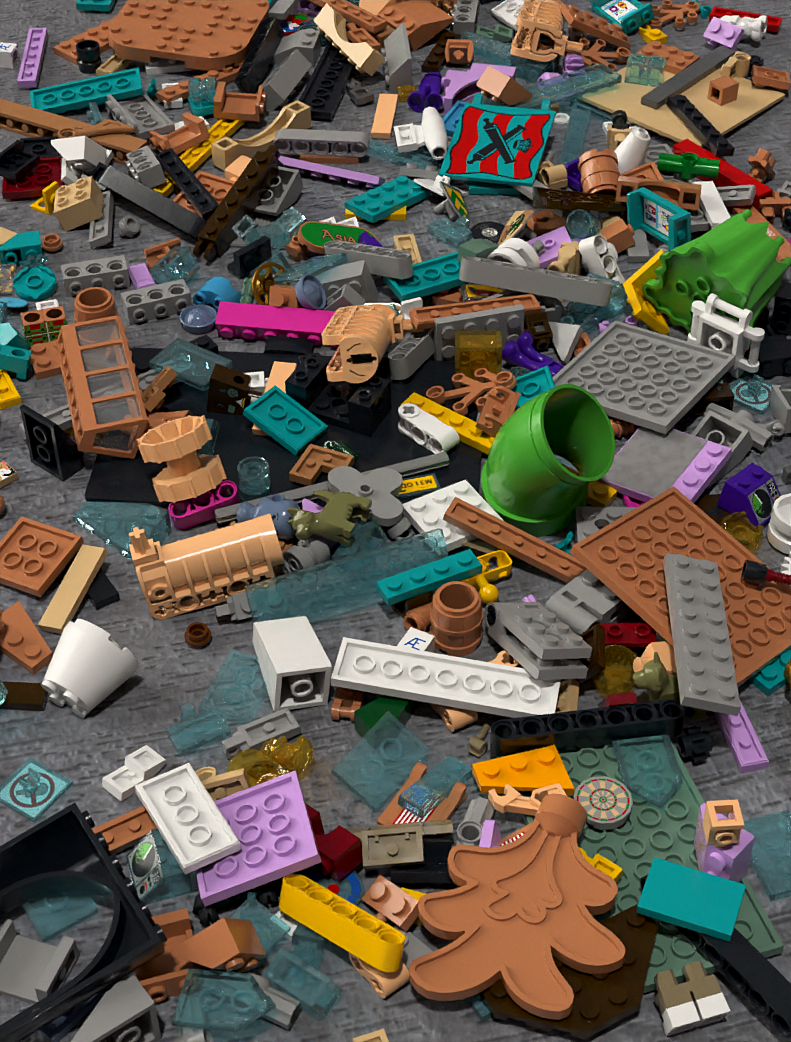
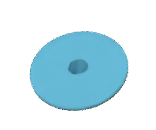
M0 298V306L6 307L7 310H15L17 307H24L28 304L27 301L19 298Z

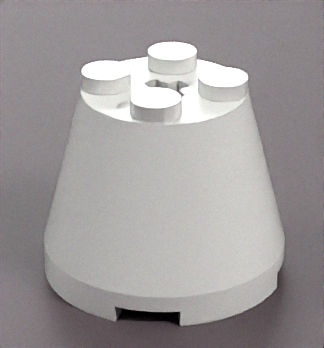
M77 619L75 623L70 620L63 629L41 686L51 693L49 699L60 707L67 704L71 706V710L76 715L84 718L87 713L133 675L138 668L137 659L128 648L124 647L121 650L120 646L109 638L111 634L102 628L82 619Z

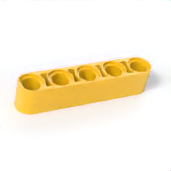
M289 874L283 877L278 905L283 913L380 971L395 972L400 969L406 938L402 932L306 876Z

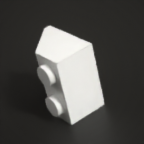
M86 136L51 140L52 146L66 161L73 164L75 168L85 171L88 175L92 174L99 162L106 164V148Z

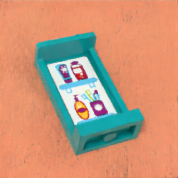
M590 0L591 8L595 13L606 19L610 24L616 23L620 25L623 33L626 35L654 19L650 3L643 5L637 0Z
M644 187L627 193V224L630 223L634 231L637 229L644 230L669 245V251L691 241V213Z

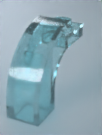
M291 206L279 219L270 225L259 226L246 214L231 229L247 245L264 235L269 237L271 240V252L286 247L291 242L292 234L306 221V218L296 208Z

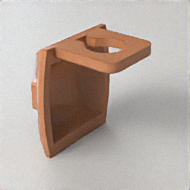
M448 39L445 48L446 62L454 65L470 64L473 57V40Z

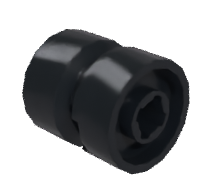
M83 40L76 44L79 71L84 74H95L96 69L102 65L99 43L94 40Z

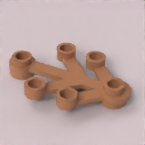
M671 0L662 1V9L657 5H652L654 16H666L661 18L654 17V19L648 22V25L651 29L662 30V24L675 19V27L684 28L686 20L683 18V15H687V22L696 23L700 5L695 1H688L685 4H672Z
M581 38L578 42L583 44L582 50L588 49L589 40ZM597 39L595 44L588 51H582L581 55L584 59V65L588 66V71L591 74H597L601 65L605 68L604 72L606 74L612 75L617 67L604 59H615L616 62L624 64L629 60L631 52L624 47H619L616 53L598 52L604 50L606 42L602 39ZM565 52V53H564L565 56H566V55H570V54H574V53H570V52Z
M479 368L474 372L476 380L466 377L464 373H457L452 376V382L454 387L459 389L444 391V388L441 386H433L426 391V397L443 405L445 400L465 396L461 401L453 405L454 412L464 416L468 413L467 406L475 399H477V409L481 412L490 392L500 394L501 392L496 390L498 385L512 390L516 386L517 380L509 371L494 374L486 368ZM489 391L484 396L479 397L483 392Z

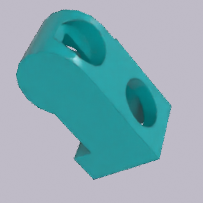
M0 345V370L17 372L16 378L26 380L30 370L32 351Z

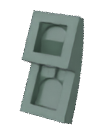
M496 24L494 30L477 25L474 39L493 43L508 42L512 39L513 29Z

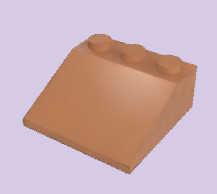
M409 0L391 4L378 14V17L386 20L387 25L395 30L402 23L406 24L409 47L413 51H416L455 21L454 17L428 0Z

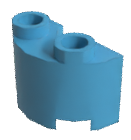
M215 276L208 280L194 295L193 304L208 305V303H211L218 310L220 301L240 303L241 292H236L234 287L230 285V280Z

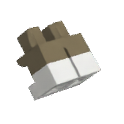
M701 961L689 963L682 968L687 982L678 984L673 969L659 972L654 977L658 992L654 997L656 1005H659L664 1020L662 1026L666 1036L723 1020L730 1012L715 974L708 975Z

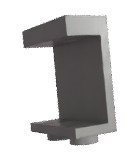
M7 919L0 930V994L35 1004L63 987L79 958L76 940L63 936L57 947L17 935L13 920Z

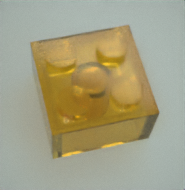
M501 330L455 331L454 375L464 373L466 377L476 380L474 372L479 368H486L494 374L501 372Z

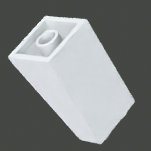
M301 616L254 622L252 642L273 711L277 712L285 708L291 710L327 705L332 665L307 617Z

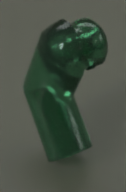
M328 440L323 445L324 448L354 456V463L359 458L358 453L343 441Z

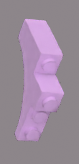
M472 63L471 69L467 70V72L447 70L445 77H442L441 80L442 88H444V96H442L444 115L448 113L457 101L465 102L474 98L475 93L481 94V89L476 84L487 66L500 71L515 81L516 67Z

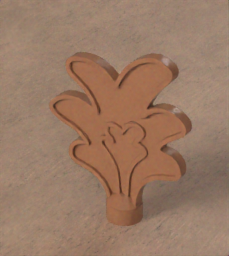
M548 794L543 798L531 827L514 842L498 847H478L460 844L450 850L447 859L449 876L460 887L423 895L418 902V916L423 926L437 937L455 941L411 962L409 965V979L419 994L431 1000L454 1001L478 994L500 979L506 992L521 1008L539 1017L560 1020L568 1017L572 1012L574 994L570 985L557 969L552 955L567 966L584 973L603 974L622 967L626 951L623 943L592 916L604 914L612 909L617 901L618 887L612 877L589 864L578 848L577 841L588 819L586 810L579 802L563 794Z

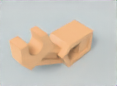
M560 783L533 790L530 798L521 796L518 791L507 784L504 785L505 796L497 795L495 789L488 791V799L493 808L503 814L505 812L535 816L546 795L553 793L566 795Z

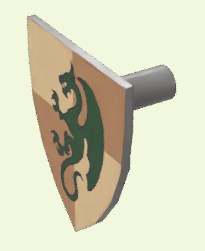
M535 210L515 211L506 224L498 245L509 238L522 239L524 235L530 240L536 238L537 234L526 225Z

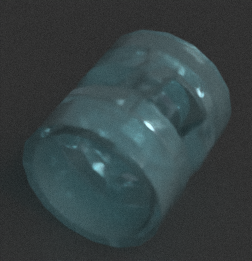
M205 77L204 80H201V78H189L190 102H202L203 99L206 102H213L217 89L216 77Z
M577 209L568 215L566 227L570 234L580 239H586L599 235L601 223L591 213L583 209Z
M256 456L241 460L237 466L239 492L242 500L249 501L271 495L269 463L265 459Z

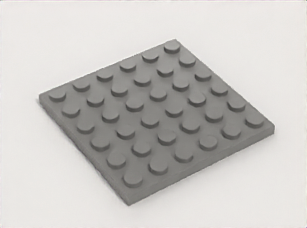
M615 320L553 377L555 386L572 384L585 389L598 400L608 416L666 434L735 364V355Z

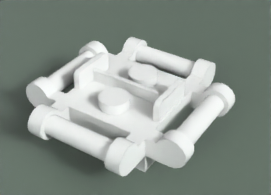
M713 293L707 298L706 304L703 301H694L691 308L693 312L691 332L688 334L687 341L735 355V364L727 372L731 373V376L736 379L742 376L744 370L750 373L757 372L759 370L758 356L760 344L764 339L765 331L762 328H752L749 326L753 311L746 308L744 310L719 299V296ZM716 308L739 318V321L717 312ZM751 339L749 359L744 358L745 352L749 349Z

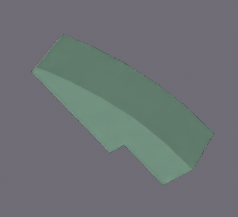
M481 238L467 241L459 245L457 261L461 262L462 256L486 259L499 245Z

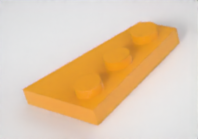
M555 745L472 764V772L481 793H488L489 790L495 789L496 794H504V785L507 784L519 792L533 791L560 783L567 796H574V786Z

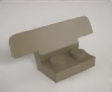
M434 820L345 829L360 838V841H362L364 869L425 864L423 836L453 833L452 820Z

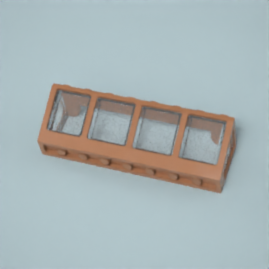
M110 316L62 325L56 347L78 451L135 459L137 450H139L137 439L141 438L144 431L148 430L150 419L145 412L146 404L143 403L142 390L139 389V377L135 374V363L131 359L132 351L129 350V340L125 336V326H123L120 316Z

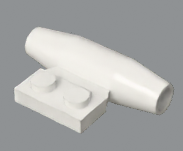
M427 107L424 109L421 125H413L411 123L394 126L399 153H410L426 145L434 159L442 160L445 158L448 137L444 121L436 108Z

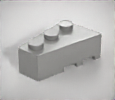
M365 260L304 273V275H314L320 281L325 290L326 298L347 283L365 299V303L378 302L379 293Z

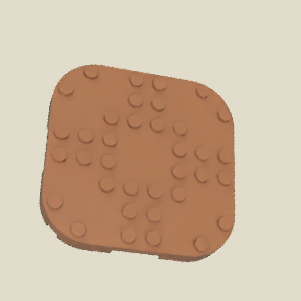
M127 0L108 27L109 47L115 50L117 56L134 61L151 63L154 57L185 61V68L206 71L223 70L226 68L225 66H232V64L236 67L244 62L261 24L269 18V1Z

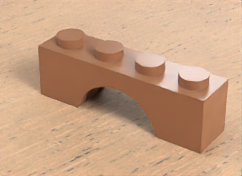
M619 176L615 201L627 202V193L644 187L682 209H699L701 185L627 176Z

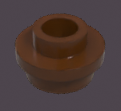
M192 623L185 631V641L192 647L204 646L211 640V631L204 623Z

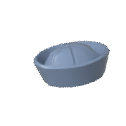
M305 274L295 287L298 301L305 309H324L326 306V293L322 284L314 275Z
M192 305L185 308L180 313L179 318L187 332L204 334L214 328L217 311L207 305Z

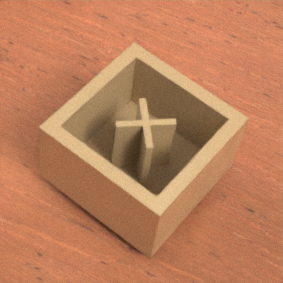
M92 176L80 178L75 183L68 186L63 185L55 190L54 214L65 231L102 217L103 193Z

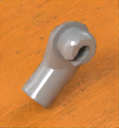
M774 420L766 424L756 423L773 433L774 437L783 435L786 430L785 423L780 420Z

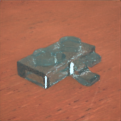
M441 216L427 226L429 234L456 248L472 239V232L465 225L469 218L465 216H460L455 222H451Z
M190 702L180 705L183 713L181 714L183 722L167 728V735L178 755L230 735V727L219 708L197 716Z

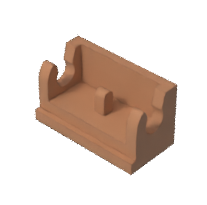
M500 385L497 386L496 390L503 393L504 396H499L494 392L489 393L475 426L493 437H496L501 426L514 412L521 394Z

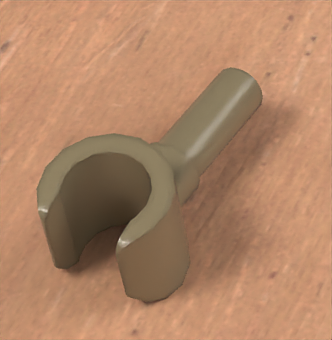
M484 724L477 736L473 735L470 738L471 746L468 751L479 758L484 755L488 747V743L483 740L490 729L489 724Z

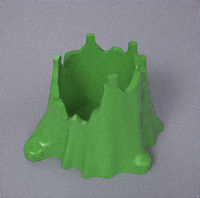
M746 209L742 213L733 215L699 238L678 246L671 251L662 253L659 256L662 266L654 270L660 281L656 279L648 280L642 286V292L654 304L657 311L668 315L674 326L681 325L685 327L688 334L691 332L692 303L694 301H703L706 304L707 298L712 293L719 296V299L744 310L746 308L753 311V316L749 323V326L753 328L758 317L781 286V279L787 268L791 265L790 257H786L780 262L776 261L779 248L785 242L784 238L778 236L775 240L770 238L766 234L768 222H746L753 214L750 209ZM716 308L717 312L739 321V318Z

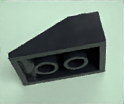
M24 404L20 406L32 463L63 482L85 467L83 451H78L77 444L56 423Z

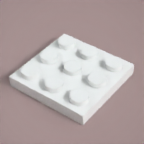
M466 480L402 504L403 515L409 519L438 555L461 547L463 543L478 538L443 520L445 512L455 497L503 520Z

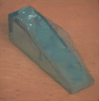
M591 272L585 277L612 282L609 305L596 306L572 301L567 305L566 315L559 321V323L580 325L583 332L585 331L587 334L596 330L598 323L615 318L628 304L626 300L628 296L622 283Z
M85 501L73 516V521L90 533L102 537L104 543L109 546L112 544L119 550L121 555L132 559L129 547L132 542L129 533L134 532L133 528L144 529L147 539L152 538L154 542L159 541L160 545L164 543L172 532L169 510L148 503Z

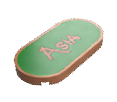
M308 221L301 224L297 233V239L301 245L305 244L308 246V250L319 254H325L324 244L329 241L339 240L358 243L359 235L365 231L379 242L372 232L364 228L318 221Z

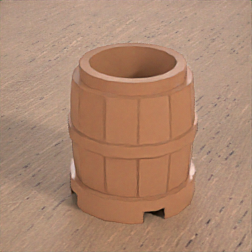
M604 148V152H597V149H592L579 157L578 169L581 173L583 192L616 196L618 178L621 174L618 169L617 154L614 150Z
M101 287L87 288L79 292L74 300L75 323L119 316L115 299L107 289ZM113 322L103 323L102 325L98 324L99 326L92 325V327L77 328L78 342L90 345L108 341Z
M452 581L443 584L433 596L430 610V635L435 636V649L437 651L440 648L446 651L449 656L463 657L476 651V646L483 641L481 596L468 583Z

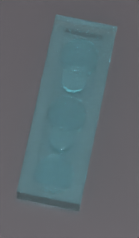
M449 755L400 794L398 805L419 818L424 817L449 796L456 782L464 784L472 777V767Z

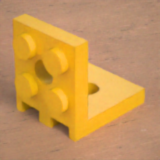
M661 249L623 283V287L628 296L626 300L633 309L632 314L639 322L644 321L651 331L667 335L670 330L663 313L657 311L654 304L642 292V286L648 280L656 279L657 275L654 270L662 266L659 256L665 251Z

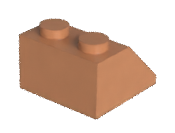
M487 66L476 84L481 89V94L488 99L492 96L491 99L499 105L503 102L511 106L528 100L533 96V94L511 77L490 66Z
M223 917L171 949L176 957L212 969L227 970V972L234 970L241 973L248 972L258 966L257 961L266 956L251 921Z

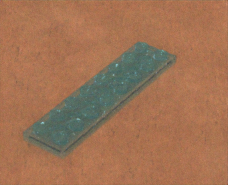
M598 63L524 86L526 90L533 94L532 98L511 106L503 102L499 105L491 99L492 97L482 101L484 105L539 109L542 106L543 99L551 100L550 106L558 102H566L567 99L581 97L589 92H597L605 87H613L615 84L622 82V75L604 64Z
M437 528L244 586L253 624L254 622L306 616L311 623L382 601L383 598L376 589V581L448 557L443 530Z

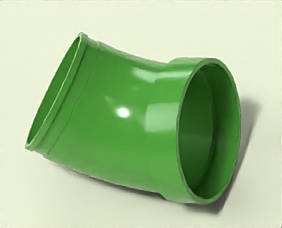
M561 384L527 401L512 413L501 426L492 442L488 458L484 464L481 484L483 499L505 522L532 536L550 535L574 523L575 508L586 507L589 496V483L602 478L609 471L615 455L613 428L598 400L579 386ZM555 455L569 461L578 470L579 476L567 470Z

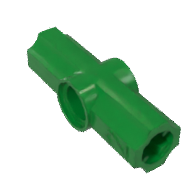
M691 152L683 153L682 155L660 153L657 169L660 172L679 174L684 179H693L696 176L718 179L720 160L699 158L697 154Z

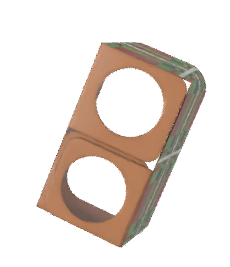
M63 306L21 313L24 338L26 336V340L31 346L58 339L61 326L67 325Z

